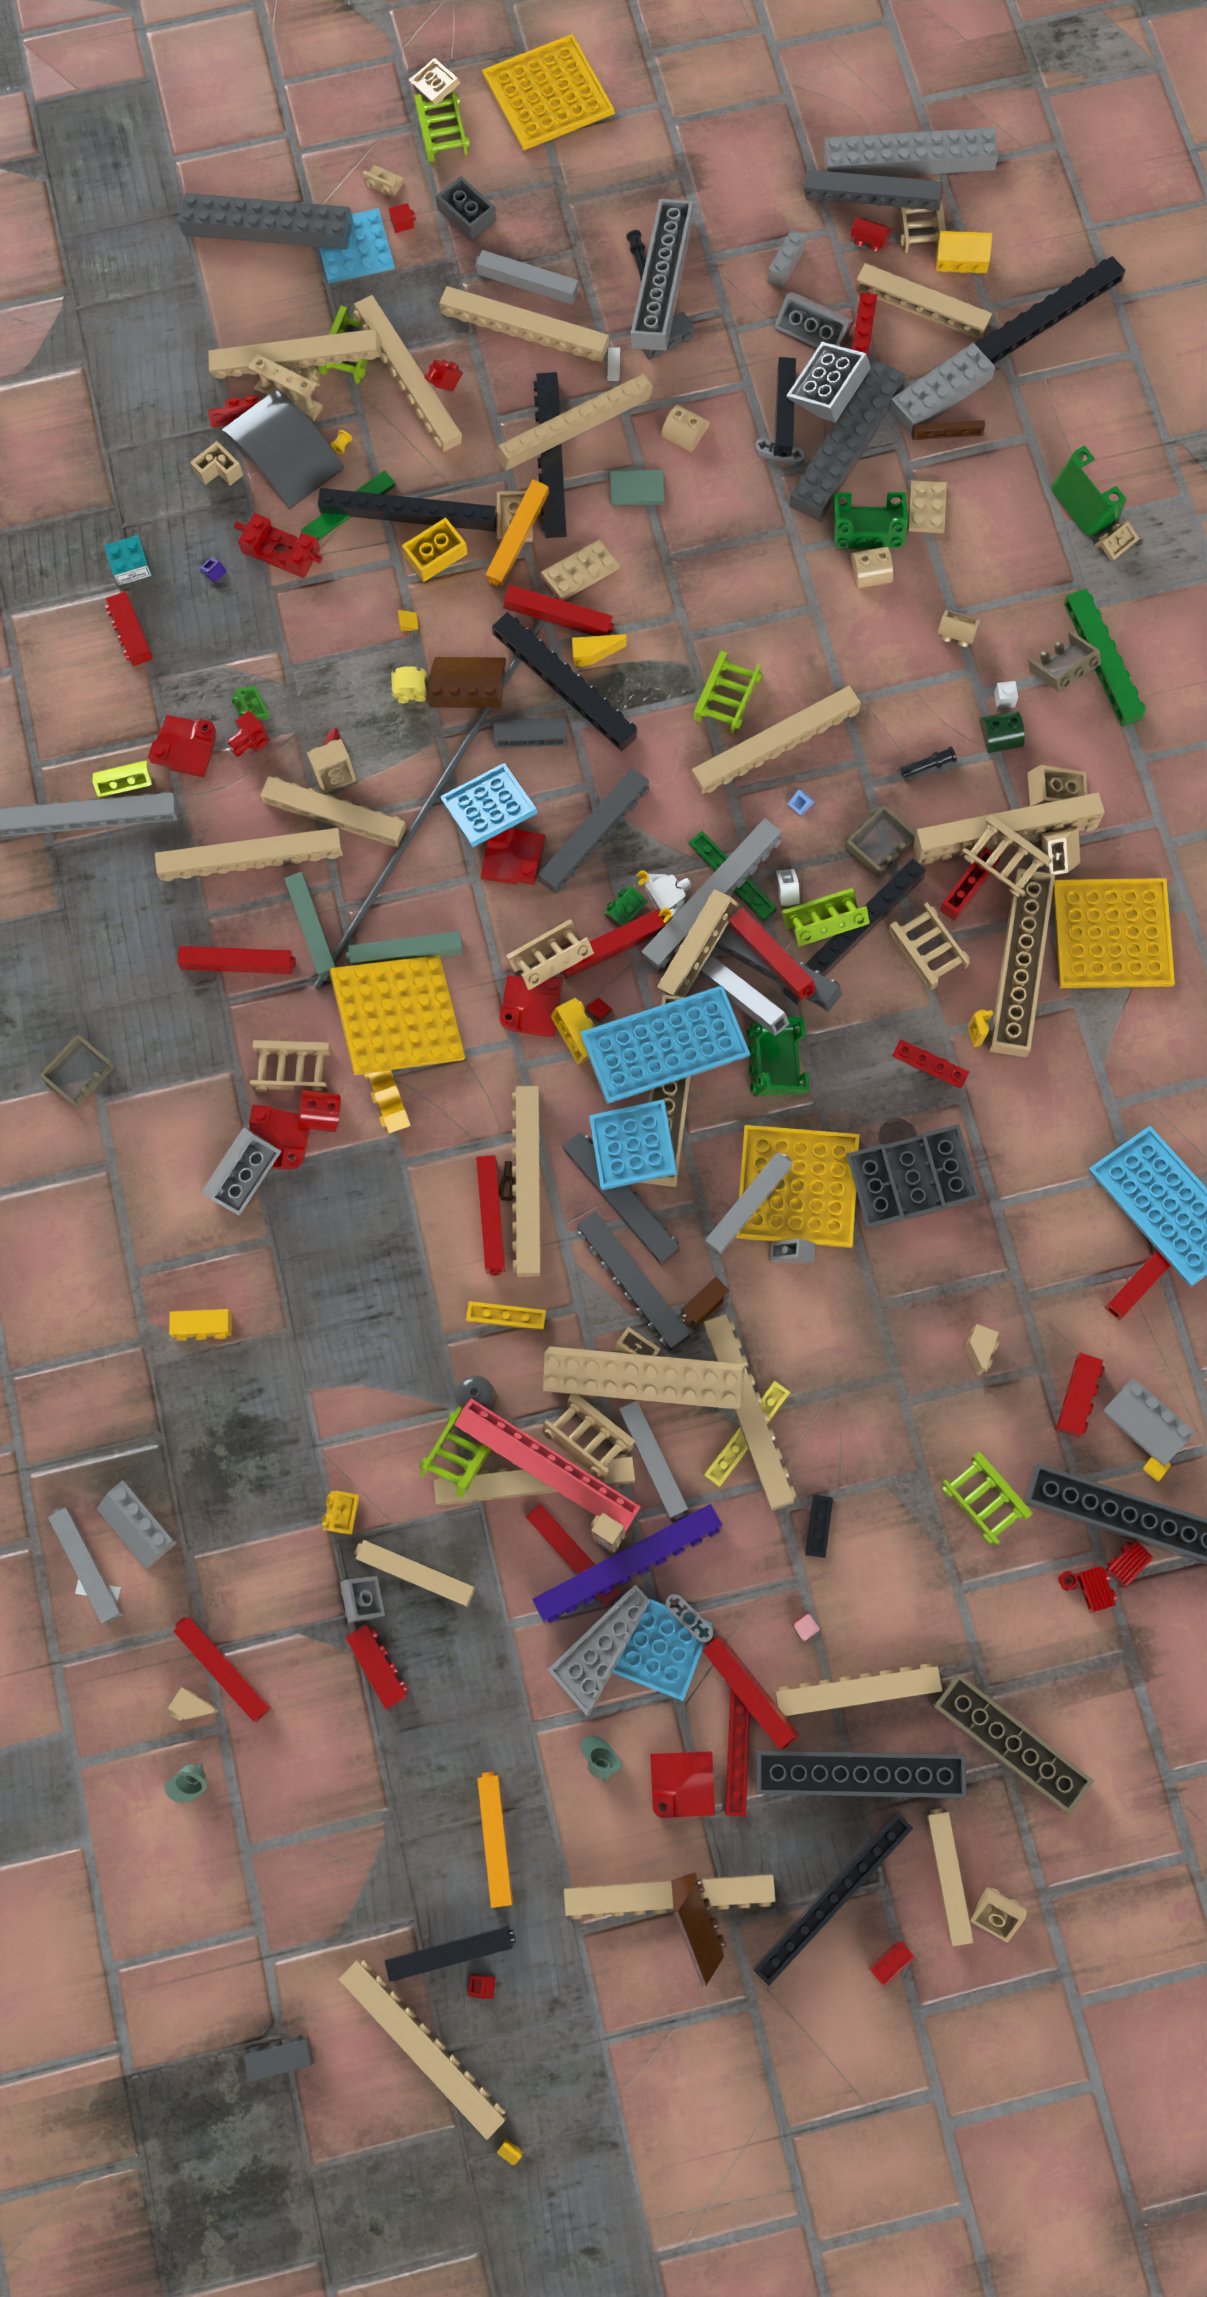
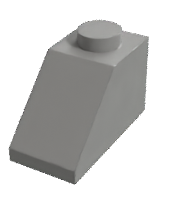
M803 1239L771 1242L769 1261L791 1264L814 1263L815 1243Z

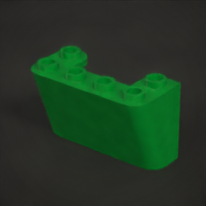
M1084 445L1073 452L1052 484L1051 490L1086 535L1094 536L1119 521L1127 499L1117 486L1102 494L1081 469L1095 460L1094 456ZM1084 455L1087 456L1085 461H1083ZM1116 494L1119 499L1111 501L1109 495Z
M852 492L834 493V543L836 547L840 549H876L882 547L896 549L905 544L908 526L905 492H887L886 507H851ZM898 497L901 500L899 503L894 504L891 502V499ZM846 498L847 502L839 504L838 499Z
M787 1017L789 1025L776 1036L756 1020L746 1029V1037L749 1044L748 1050L750 1052L748 1068L751 1075L750 1092L754 1097L805 1094L810 1091L808 1072L800 1075L798 1041L805 1037L804 1018Z

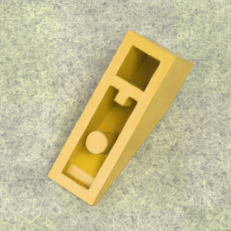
M626 634L572 638L574 666L585 667L592 665L626 647Z

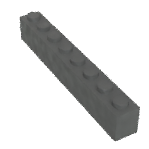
M808 170L804 184L806 199L850 202L862 205H884L896 208H917L929 211L940 209L944 193L943 181Z
M631 768L539 872V882L555 894L559 890L562 891L570 877H575L579 872V867L589 861L592 852L602 846L606 836L610 837L615 830L614 827L625 820L627 812L629 810L632 811L637 806L638 800L647 795L650 789L649 780Z
M728 923L715 947L788 988L731 929ZM795 961L813 979L816 987L813 994L805 999L829 1012L842 995L839 983L833 979L825 978L817 970L809 969L805 963Z
M582 1132L578 1133L563 1145V1151L662 1266L679 1252L678 1240L673 1235L670 1237L667 1234L666 1226L661 1221H656L653 1217L655 1215L648 1206L645 1208L641 1203L643 1200L637 1192L633 1193L629 1189L630 1185L606 1190L601 1189L595 1149L592 1145L593 1141L587 1134L584 1136Z
M594 1212L577 1225L579 1230L577 1232L578 1236L583 1242L586 1240L590 1246L588 1248L594 1257L598 1255L602 1260L600 1264L606 1272H611L613 1275L612 1280L616 1286H621L625 1291L623 1294L629 1302H634L637 1306L635 1308L636 1312L641 1318L645 1317L649 1322L647 1326L652 1333L657 1332L660 1336L658 1340L665 1349L668 1347L672 1351L690 1337V1333L597 1212Z

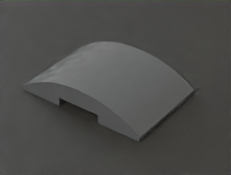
M278 389L274 390L222 429L223 433L241 454L247 457L267 480V484L289 510L344 469L339 458L318 429Z
M959 1124L922 1133L920 1136L890 1144H881L846 1154L867 1228L922 1217L981 1198Z

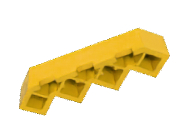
M391 1070L364 1074L365 1079H370L374 1090L371 1096L374 1104H379L382 1116L379 1117L382 1127H387L388 1132L392 1133L411 1126Z

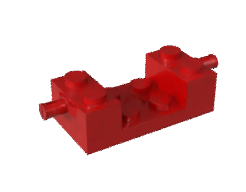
M257 513L252 515L246 525L238 521L234 524L235 529L243 531L238 540L242 553L301 578H305L314 561L320 564L323 559L322 556L318 555L320 547L317 538L302 532L299 537L272 527L269 518ZM280 546L285 547L284 551L282 552L276 551V549Z

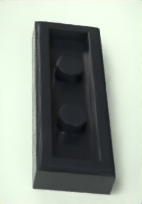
M813 1495L805 1551L806 1556L826 1558L833 1503L832 1497Z

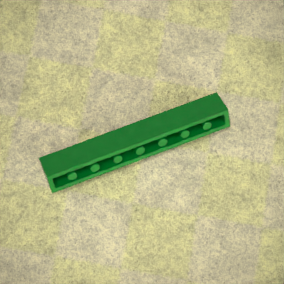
M1086 588L1067 595L1064 606L1078 636L1100 651L1101 664L1094 668L1121 727L1142 720L1146 708L1138 697L1137 688L1131 682L1129 671L1125 670L1122 656L1118 655L1116 651L1115 641L1111 640L1109 636V629L1106 624L1104 625L1101 612L1094 604V597L1092 594H1089Z

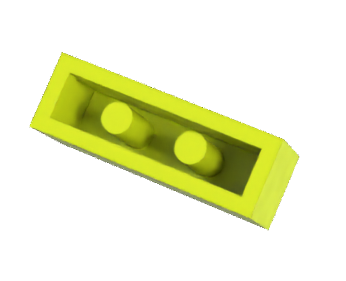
M146 760L93 773L92 781L97 796L100 798L152 785V776Z

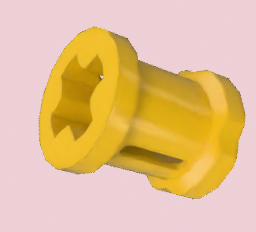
M339 430L337 438L331 442L330 447L336 453L343 454L344 448L352 441V437L346 431Z

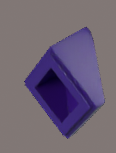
M212 557L199 568L213 582H216L226 573L222 563Z

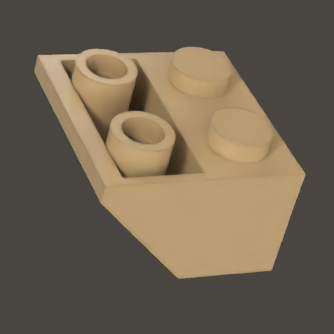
M1078 827L1041 834L1042 852L1052 859L1048 867L1043 865V869L1047 873L1055 875L1068 873L1080 863Z
M976 1324L971 1330L965 1346V1351L977 1375H981L984 1371L987 1372L988 1368L990 1369L994 1359L991 1357V1354L997 1350L1000 1339L997 1338L999 1332Z
M627 1327L611 1352L656 1356L660 1348L630 1327Z

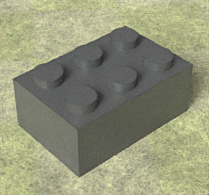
M462 176L436 195L438 211L471 241L497 221L495 206Z

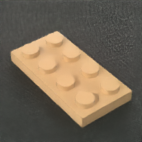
M597 540L543 570L541 577L556 597L564 601L619 570L620 565L602 542Z

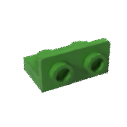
M256 686L235 690L232 697V705L236 708L239 718L250 710L259 721L268 720L270 715Z

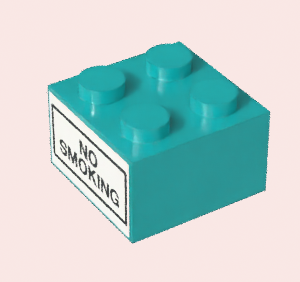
M138 535L104 545L113 576L118 586L152 576L143 545Z

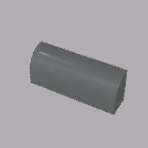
M567 717L494 720L495 748L567 746Z

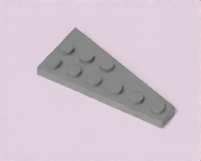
M636 1584L548 1669L550 1674L586 1716L590 1715L651 1601Z

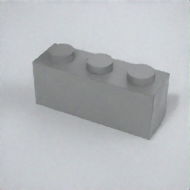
M792 229L790 230L768 269V283L782 289L784 288L805 250L806 235Z

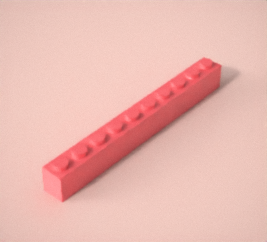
M472 1398L463 1408L455 1423V1426L463 1432L468 1433L479 1442L493 1449L496 1453L510 1460L513 1464L518 1465L530 1475L535 1476L546 1485L560 1492L563 1496L577 1503L580 1507L585 1508L594 1515L601 1516L602 1513L606 1514L623 1525L625 1532L641 1506Z

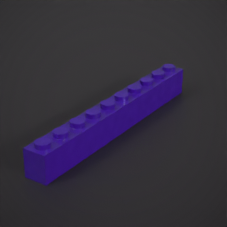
M709 1504L533 1598V1603L544 1624L547 1622L552 1624L560 1619L559 1616L565 1612L567 1614L575 1612L578 1609V1605L582 1603L587 1605L596 1600L595 1596L601 1593L603 1595L610 1593L617 1584L625 1585L632 1580V1576L636 1574L641 1576L649 1571V1567L655 1564L656 1566L667 1562L666 1558L674 1555V1557L681 1555L685 1552L684 1548L690 1545L695 1547L703 1542L702 1539L707 1536L710 1538L720 1533V1529H722V1523L712 1505Z

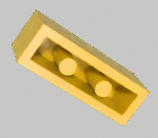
M229 1309L171 1311L169 1335L175 1338L176 1341H186L189 1337H195V1340H206L207 1337L214 1336V1339H226V1336H232V1312Z

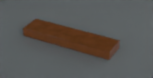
M985 420L916 424L913 428L912 438L913 440L982 436Z

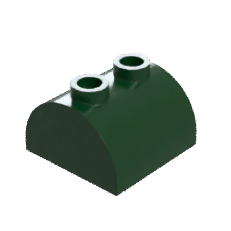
M1019 711L980 717L979 722L987 753L1024 746L1025 733Z

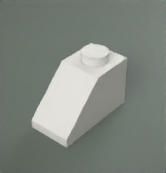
M777 870L776 878L781 906L792 907L795 904H800L799 882L795 870Z

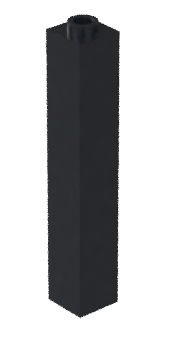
M779 357L774 456L789 457L792 455L795 403L787 398V394L795 383L796 358Z
M508 1925L388 1958L385 1960V1966L389 1982L512 1949L514 1947L513 1943L516 1942L514 1930H509Z

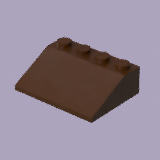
M435 657L428 678L426 693L430 707L501 708L506 657Z
M694 1872L671 1880L673 1909L702 1987H705L724 1958L723 1948L726 1947L723 1935L718 1934L717 1929H719L716 1916L712 1917L710 1913L712 1910L710 1900L704 1897L705 1887L702 1879L698 1880Z

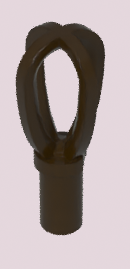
M505 1161L504 1174L499 1187V1196L502 1201H510L513 1198L511 1161ZM506 1180H508L509 1195L507 1197H504V1185Z

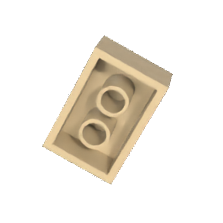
M341 739L332 740L327 745L315 747L310 752H307L322 794L356 781L349 755Z

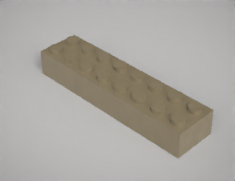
M956 1674L932 1706L935 1711L1064 1814H1071L1094 1782V1780L960 1674Z

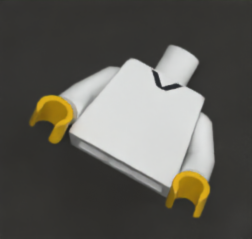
M642 870L635 876L641 878L638 881L639 885L646 883L645 892L656 910L660 911L658 916H662L665 923L673 918L685 905V891L692 888L688 878L678 882L674 875L648 874Z

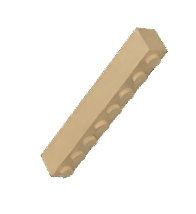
M865 263L856 280L855 291L878 294V300L977 339L984 337L991 322L992 313L985 309L972 306L970 303L962 302L939 291L896 276L891 272L878 269L873 265Z
M268 776L260 795L265 804L397 848L407 830L405 821L400 817H390L382 811L375 812L364 805L357 806L348 800L336 799L330 794L323 795L315 789H305L297 783L290 784L279 777L272 778Z
M932 1663L920 1665V1669L912 1670V1666L900 1668L898 1673H892V1669L879 1671L880 1675L873 1677L872 1673L859 1674L860 1679L852 1680L851 1676L840 1677V1682L832 1683L831 1679L819 1681L820 1685L811 1686V1682L802 1683L796 1689H791V1685L779 1687V1691L775 1692V1697L779 1709L785 1716L942 1692L938 1666L932 1667Z

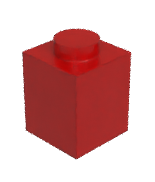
M408 203L389 208L390 220L395 233L414 228L416 216L414 210H410Z

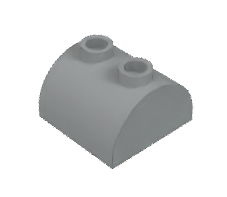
M377 1576L348 1579L340 1582L345 1616L349 1624L385 1616Z

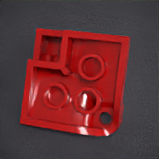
M166 715L156 740L152 742L148 754L150 763L166 766L171 771L204 778L216 740L214 724L202 719L193 721Z
M509 828L488 839L480 876L481 879L517 885V883L535 885L546 838L545 834Z
M507 975L499 1017L502 1027L517 1033L555 1038L556 1026L550 1016L555 1008L560 1006L563 985L562 977L553 976L528 990L522 976ZM507 1016H512L511 1020H506L505 1018Z
M252 1104L249 1131L282 1151L271 1168L280 1170H295L299 1168L305 1158L310 1129L297 1128V1113L274 1109L270 1106ZM294 1155L295 1159L290 1161L289 1159Z
M712 1751L650 1754L652 1806L656 1816L660 1818L715 1816ZM661 1803H665L667 1805V1809L665 1811L659 1810V1805Z

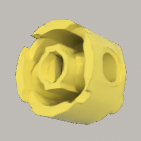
M410 666L395 669V672H391L392 696L397 698L399 703H408L409 700L426 701L427 671L421 668V671H417V667Z

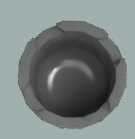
M472 1375L460 1382L456 1397L462 1410L472 1398L492 1411L497 1395L494 1387L486 1378Z

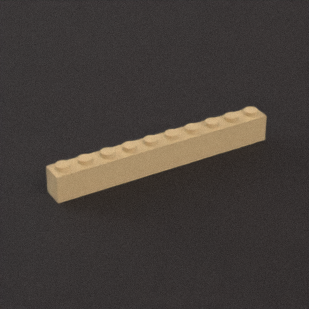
M446 286L439 302L441 314L447 317H454L463 322L474 323L480 327H487L496 332L500 331L513 337L523 338L526 341H533L543 346L553 347L559 351L572 353L575 356L586 357L592 361L602 362L609 347L608 334Z
M373 295L354 303L353 316L355 320L360 322L363 331L376 329L380 335V358L389 367L390 375L398 381L399 389L407 395L408 403L416 409L417 417L423 420L425 429L433 436L435 445L440 447L442 452H445L461 444V432L429 382L425 379L420 368Z
M376 329L208 350L209 371L215 378L223 379L226 376L239 377L242 374L248 373L255 375L257 373L249 370L248 366L257 354L289 370L296 367L307 368L312 365L324 366L328 363L340 364L344 361L357 362L360 359L373 360L376 357H381V337Z
M643 373L498 445L496 458L504 470L507 471L649 400L653 386Z
M849 685L691 769V778L701 794L710 793L717 786L729 783L734 777L746 774L749 769L761 766L764 761L778 757L785 750L793 749L796 744L808 741L817 733H823L828 727L840 724L843 719L855 716L859 712L861 702Z
M339 828L157 852L155 853L156 872L160 880L172 881L174 878L188 879L196 875L208 876L210 873L225 874L232 870L261 869L269 865L281 866L284 863L298 864L306 860L318 861L320 858L335 859L343 856Z
M516 1086V1092H512V1104H516V1111H512V1122H516V1129H512V1140L516 1141V1148H512V1157L516 1159V1166L512 1167L513 1178H516V1185H513V1196H516V1203H513V1215H516V1222H513V1234H516V1241H513V1253H516L517 1260H513V1272H517V1277H541L539 1086Z
M726 1314L705 1321L704 1328L716 1361L745 1364L743 1404L740 1410H734L770 1510L773 1511L793 1504L796 1493L793 1486L788 1485V1471L780 1463L782 1459L780 1449H775L773 1441L776 1439L773 1430H768L766 1422H769L766 1411H761L759 1404L762 1401L759 1392H754V1378L752 1374L747 1373L746 1367H748V1362L745 1355L741 1356L739 1351L742 1348L738 1337L735 1338L732 1332L735 1330L732 1319L728 1320Z
M628 1454L616 1455V1459H613L606 1466L609 1470L604 1481L597 1478L608 1486L635 1483L633 1458L628 1457ZM597 1457L596 1459L600 1462L603 1457ZM577 1461V1463H574L576 1466L591 1474L590 1471L586 1467H584L580 1462ZM517 1467L518 1470L510 1471L509 1468L498 1469L497 1473H490L489 1470L478 1471V1475L475 1476L463 1498L456 1495L457 1487L455 1483L441 1476L434 1480L437 1506L558 1491L546 1485L535 1476L530 1475L521 1467Z
M773 1874L702 1879L705 1887L704 1897L709 1898L711 1906H716L717 1910L729 1909V1905L737 1904L738 1908H749L750 1903H758L759 1907L771 1906V1902H775ZM671 1881L564 1888L565 1916H570V1919H583L585 1914H591V1918L604 1917V1913H612V1917L625 1916L624 1912L633 1911V1915L646 1914L645 1910H654V1914L666 1913V1909H673Z
M360 1959L356 1960L338 1980L482 2136L488 2140L506 2120L504 2108L499 2103L494 2104L489 2099L491 2095L483 2086L479 2088L474 2083L475 2077L468 2070L464 2072L461 2069L460 2061L453 2054L451 2056L448 2055L445 2051L446 2046L438 2038L435 2040L430 2035L431 2030L423 2022L420 2024L415 2019L417 2015L410 2007L405 2008L400 2003L402 2001L400 1996L395 1991L390 1992L385 1987L387 1985L386 1981L380 1975L376 1977L371 1972L372 1966L365 1959L363 1961Z

